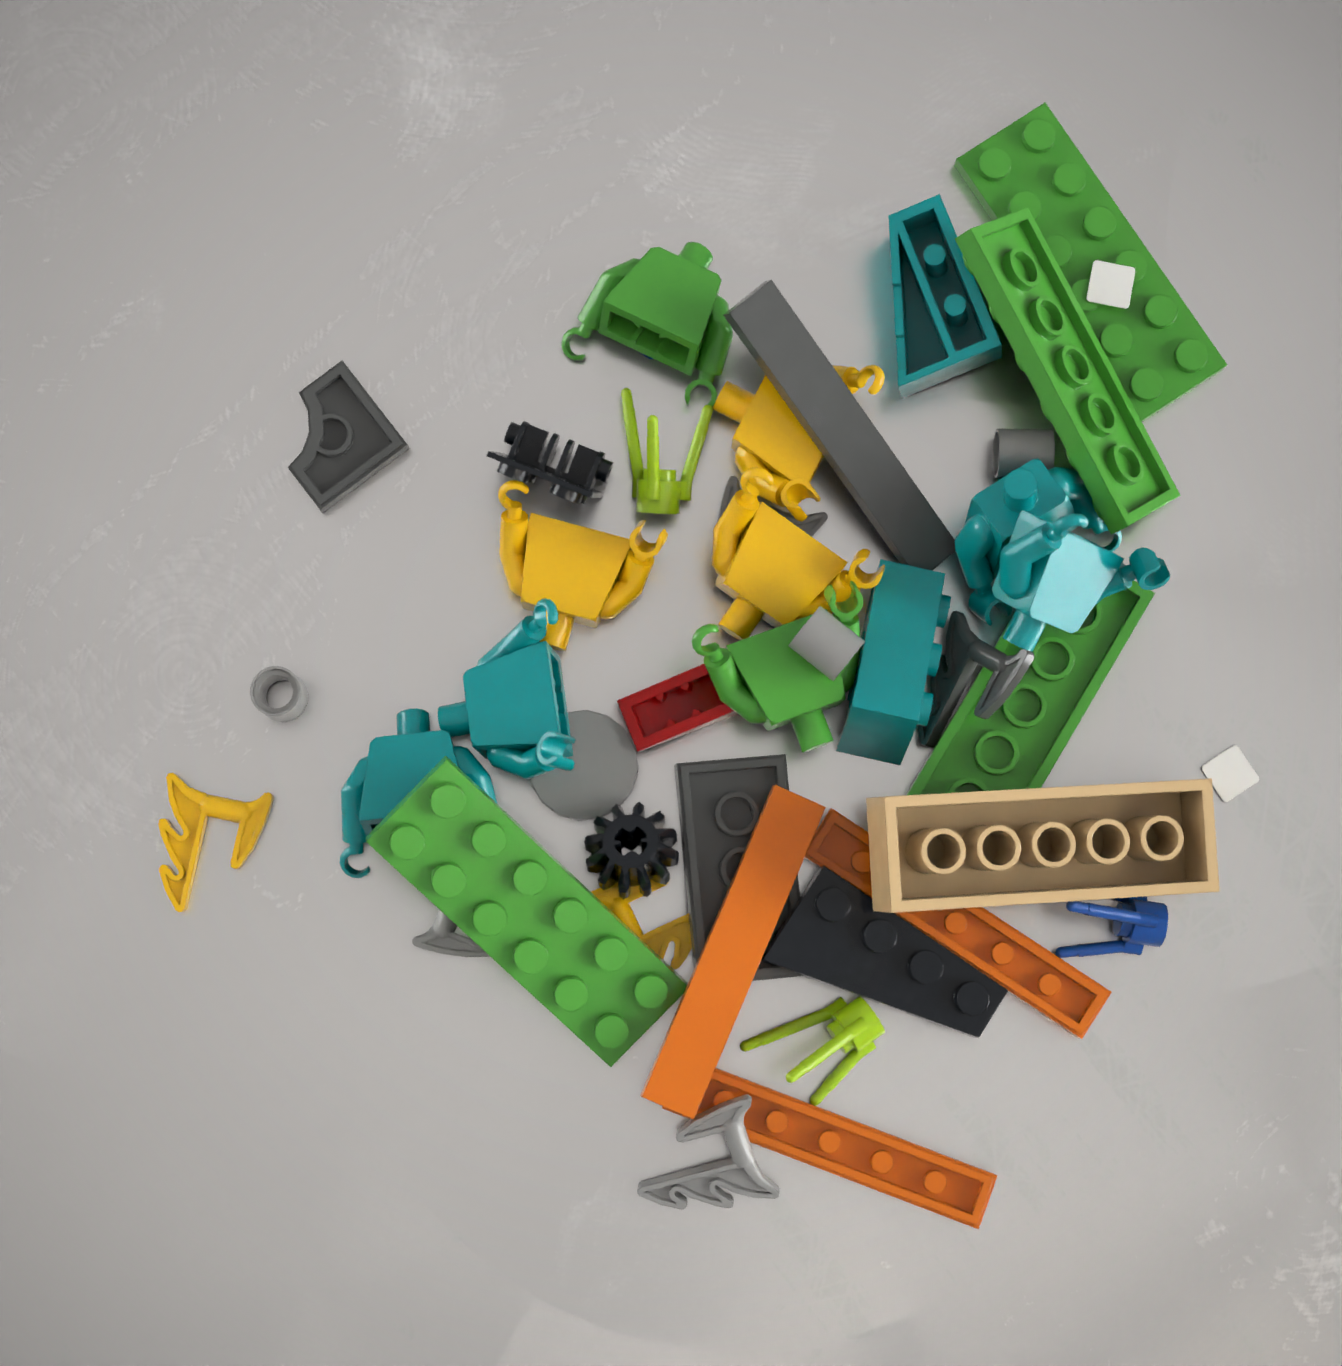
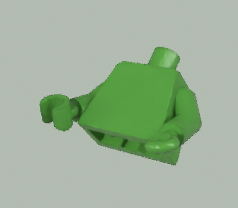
M697 242L686 243L679 256L661 247H653L641 259L633 258L604 271L577 317L582 324L580 327H573L567 330L563 335L561 345L564 354L574 361L583 360L585 354L577 355L571 351L570 340L576 334L589 339L593 330H596L608 338L689 376L693 374L695 368L700 371L698 379L692 381L685 390L687 406H689L692 391L701 386L706 387L711 392L712 396L708 405L713 408L717 399L716 388L713 385L715 376L722 375L733 338V330L723 316L729 310V305L727 301L718 295L722 279L718 274L708 270L713 261L711 252Z
M850 581L851 595L843 602H836L835 590L831 584L828 585L824 590V596L831 611L834 613L833 616L860 637L859 616L857 614L863 607V597L857 585ZM812 615L729 644L726 648H720L718 643L701 646V642L707 634L719 631L717 625L706 624L697 629L692 638V647L697 654L705 656L703 660L719 699L749 723H762L767 731L792 723L803 753L834 741L823 711L840 705L845 700V692L849 691L854 685L861 647L835 680L832 681L788 646Z

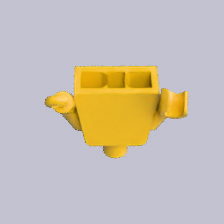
M832 365L852 394L857 392L859 388H863L867 380L874 374L875 379L868 392L875 395L884 384V372L879 366L868 365L858 371L855 367ZM766 375L756 394L726 381L716 399L713 410L740 423L732 438L731 448L736 452L735 463L742 474L753 467H760L770 472L774 478V483L771 486L759 477L749 479L750 484L759 490L758 496L780 507H786L797 521L802 522L806 520L808 516L798 504L806 498H812L816 502L821 500L810 483L824 456Z
M753 467L742 474L740 479L742 490L736 491L713 529L712 566L718 574L715 586L734 599L718 624L724 631L740 641L751 635L761 619L776 628L812 615L819 606L833 614L824 596V590L828 585L831 584L835 590L836 602H843L851 595L850 581H853L859 590L861 588H873L880 582L885 571V565H882L878 571L871 574L863 572L859 567V564L868 558L870 550L861 549L852 560L849 571L843 570L848 563L767 504L758 501L759 490L750 484L749 479L759 477L771 486L774 483V478L770 472L760 467Z
M507 481L498 491L499 502L507 509L501 514L499 557L509 590L521 597V604L524 609L532 612L537 602L543 598L551 599L555 603L558 610V621L554 625L549 624L546 610L547 632L540 642L547 641L554 650L566 651L574 623L597 628L601 619L615 618L641 595L654 563L653 556L658 554L667 541L668 533L663 529L656 543H648L641 534L646 520L638 523L630 534L629 539L535 513L530 514L528 521V514L522 510V503L510 499L506 492L516 489L527 494L529 487L521 481Z

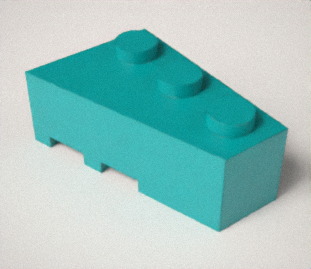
M940 194L888 215L898 388L902 399L1002 358V344L975 278L967 270L963 262V254L955 241V238H957L956 232Z
M880 559L877 571L882 565H885V571L880 582L871 588L861 638L865 642L861 646L855 682L848 693L847 701H849L846 721L839 735L836 751L901 765L917 725L927 726L934 694L924 692L927 675L935 677L939 667L942 644L933 643L936 627H945L951 596L942 594L946 573Z

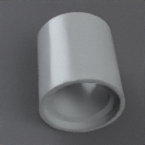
M996 429L993 442V471L995 478H1003L1011 471L1036 458H1039L1047 469L1054 467L1055 442L1052 429Z
M819 606L788 646L826 677L834 681L865 641L823 607Z
M267 667L261 670L251 683L250 696L254 706L275 721L287 722L294 720L303 713L307 706L308 691L305 684L294 673L284 667ZM277 681H289L293 688V695L289 703L281 708L269 707L266 700L269 687Z

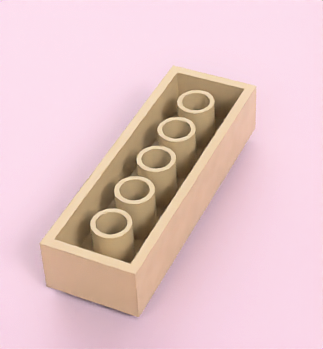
M1212 778L866 798L873 911L898 913L1220 892Z

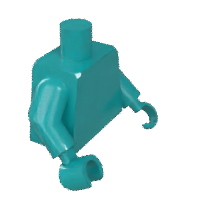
M1039 458L1032 459L977 493L971 499L965 525L955 539V551L968 587L975 589L970 595L968 607L989 626L992 625L989 613L994 605L1006 616H1009L1012 612L1011 606L993 596V587L990 583L997 577L1000 552L1004 546L1009 544L1022 510L1051 523L1065 515L1082 514L1088 520L1087 527L1083 529L1091 528L1095 535L1109 531L1105 522L1095 512L1092 498L1077 471L1062 467L1047 469ZM1074 526V527L1068 528L1067 530H1068V531H1072V530L1076 529V528L1079 527V526ZM1121 530L1114 533L1112 542L1103 548L1114 552L1122 541Z
M1022 510L1009 544L1004 546L1000 552L999 571L992 588L995 598L1016 609L1002 638L1022 649L1033 652L1047 624L1072 634L1079 630L1095 605L1107 596L1130 588L1133 580L1137 579L1139 586L1144 590H1153L1165 585L1170 579V573L1165 561L1157 558L1155 552L1151 549L1142 547L1136 549L1130 555V564L1125 565L1123 557L1067 530L1074 526L1087 527L1088 520L1084 515L1069 514L1051 523Z
M547 598L537 602L534 607L533 616H526L501 641L478 660L476 667L468 669L463 674L466 701L439 706L438 708L440 730L449 731L451 738L470 734L473 748L485 759H488L492 766L524 779L534 778L556 768L571 771L575 766L574 760L565 758L574 756L572 743H575L576 739L571 737L560 657L547 641L540 642L547 632L546 610L549 624L554 625L558 621L557 607L551 599Z
M416 708L400 711L396 716L397 735L374 738L370 742L368 756L358 761L341 789L342 840L350 844V847L342 852L340 866L344 873L350 877L362 878L370 873V867L356 870L349 865L348 857L364 852L363 843L366 842V836L445 755L497 803L488 772L468 748L454 746L449 731H430L429 713L423 709Z

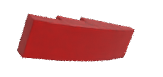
M704 664L617 700L637 752L738 714L719 699Z

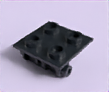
M523 421L521 425L514 422L510 423L504 438V443L512 445L509 455L488 451L487 457L500 461L497 472L527 484L528 482L535 484L537 477L552 482L549 493L577 504H586L588 497H603L604 493L593 489L596 480L606 483L614 463L604 459V452H598L579 444L569 471L565 473L575 445V441L569 439L557 468L550 467L560 435L556 433L552 435L540 463L538 461L550 432L532 426L526 421Z

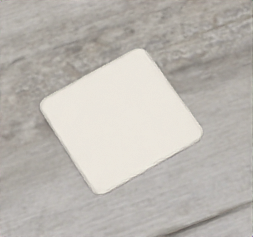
M1095 260L1090 275L1087 301L1127 309L1131 299L1135 268Z
M1237 745L1231 746L1202 766V771L1208 779L1212 778V786L1224 802L1230 801L1259 781V776Z

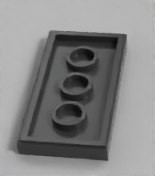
M786 754L686 762L674 765L694 968L772 786L777 785L789 790ZM798 874L767 948L800 899ZM761 961L753 981L804 975Z

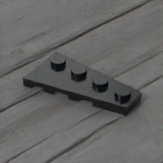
M825 866L818 869L761 960L802 974L821 983L849 991L868 1000L907 1012V1014L973 1038L980 1037L1008 992L1007 989L896 914L873 911L871 897Z

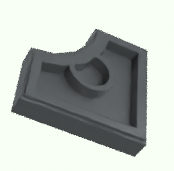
M343 360L299 392L308 410L309 433L302 452L288 466V469L322 513L409 449L408 444Z

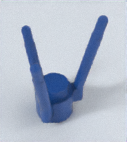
M1147 896L1115 898L1114 900L1122 902L1118 903L1116 908L1093 903L1068 901L1066 904L1068 911L1113 920V933L1115 936H1121L1122 940L1059 947L1056 949L1055 954L1059 958L1113 953L1141 955L1144 945L1160 947L1165 940L1168 928L1167 906L1165 903L1147 901Z

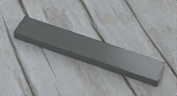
M772 280L765 281L723 314L899 563L933 570L954 553L955 539Z

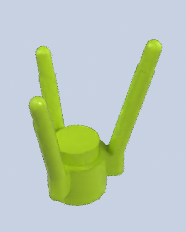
M624 388L621 391L633 478L632 498H637L636 512L680 514V500L691 501L692 481L708 432L713 408L710 405L703 407L680 481H676V470L659 469L658 418L655 415H650L647 419V468H643L632 392L629 388Z
M858 996L848 1004L840 997L826 1008L742 1041L740 1049L746 1052L833 1019L834 1021L826 1026L832 1039L786 1074V1080L793 1083L839 1049L844 1054L851 1051L810 1097V1103L817 1106L863 1057L876 1049L873 1041L885 1033V1029L875 1012L861 996Z

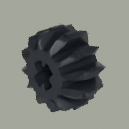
M638 802L633 807L632 815H625L623 808L615 804L612 807L613 821L597 816L593 822L597 834L585 837V850L591 853L586 859L587 870L591 873H600L598 885L603 890L612 887L618 882L619 896L623 899L629 896L631 886H639L640 893L648 897L651 895L650 880L652 879L659 884L666 885L670 880V873L666 867L678 864L679 852L672 848L677 842V833L673 828H663L665 816L661 811L645 818L644 805ZM639 845L641 846L642 853L638 854L632 850ZM623 847L631 850L625 856L622 855Z

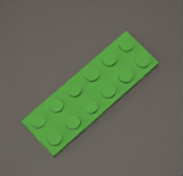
M1046 102L956 159L955 168L991 220L1027 207L1029 208L1142 422L1218 374L1227 366L1223 357ZM1095 260L1135 268L1131 299L1127 309L1087 301L1090 275Z
M1027 207L973 227L955 238L963 254V262L967 270L977 280L988 301L989 311L993 319L1001 326L1014 350L1017 365L1031 382L1040 399L1043 414L1053 424L1066 449L1069 463L1079 473L1092 498L1095 512L1104 520L1110 534L1112 535L1181 496L1029 208Z
M1133 580L1130 588L1107 596L1095 605L1078 631L1071 634L1047 624L1033 650L1034 660L1005 703L988 719L977 717L974 714V710L993 674L992 671L982 666L906 795L1041 788L1155 595V592L1142 589L1138 582ZM1012 617L994 645L996 649L1007 655H1015L1020 650H1023L1002 638Z
M446 755L366 836V842L610 1067L681 997L687 987V982Z

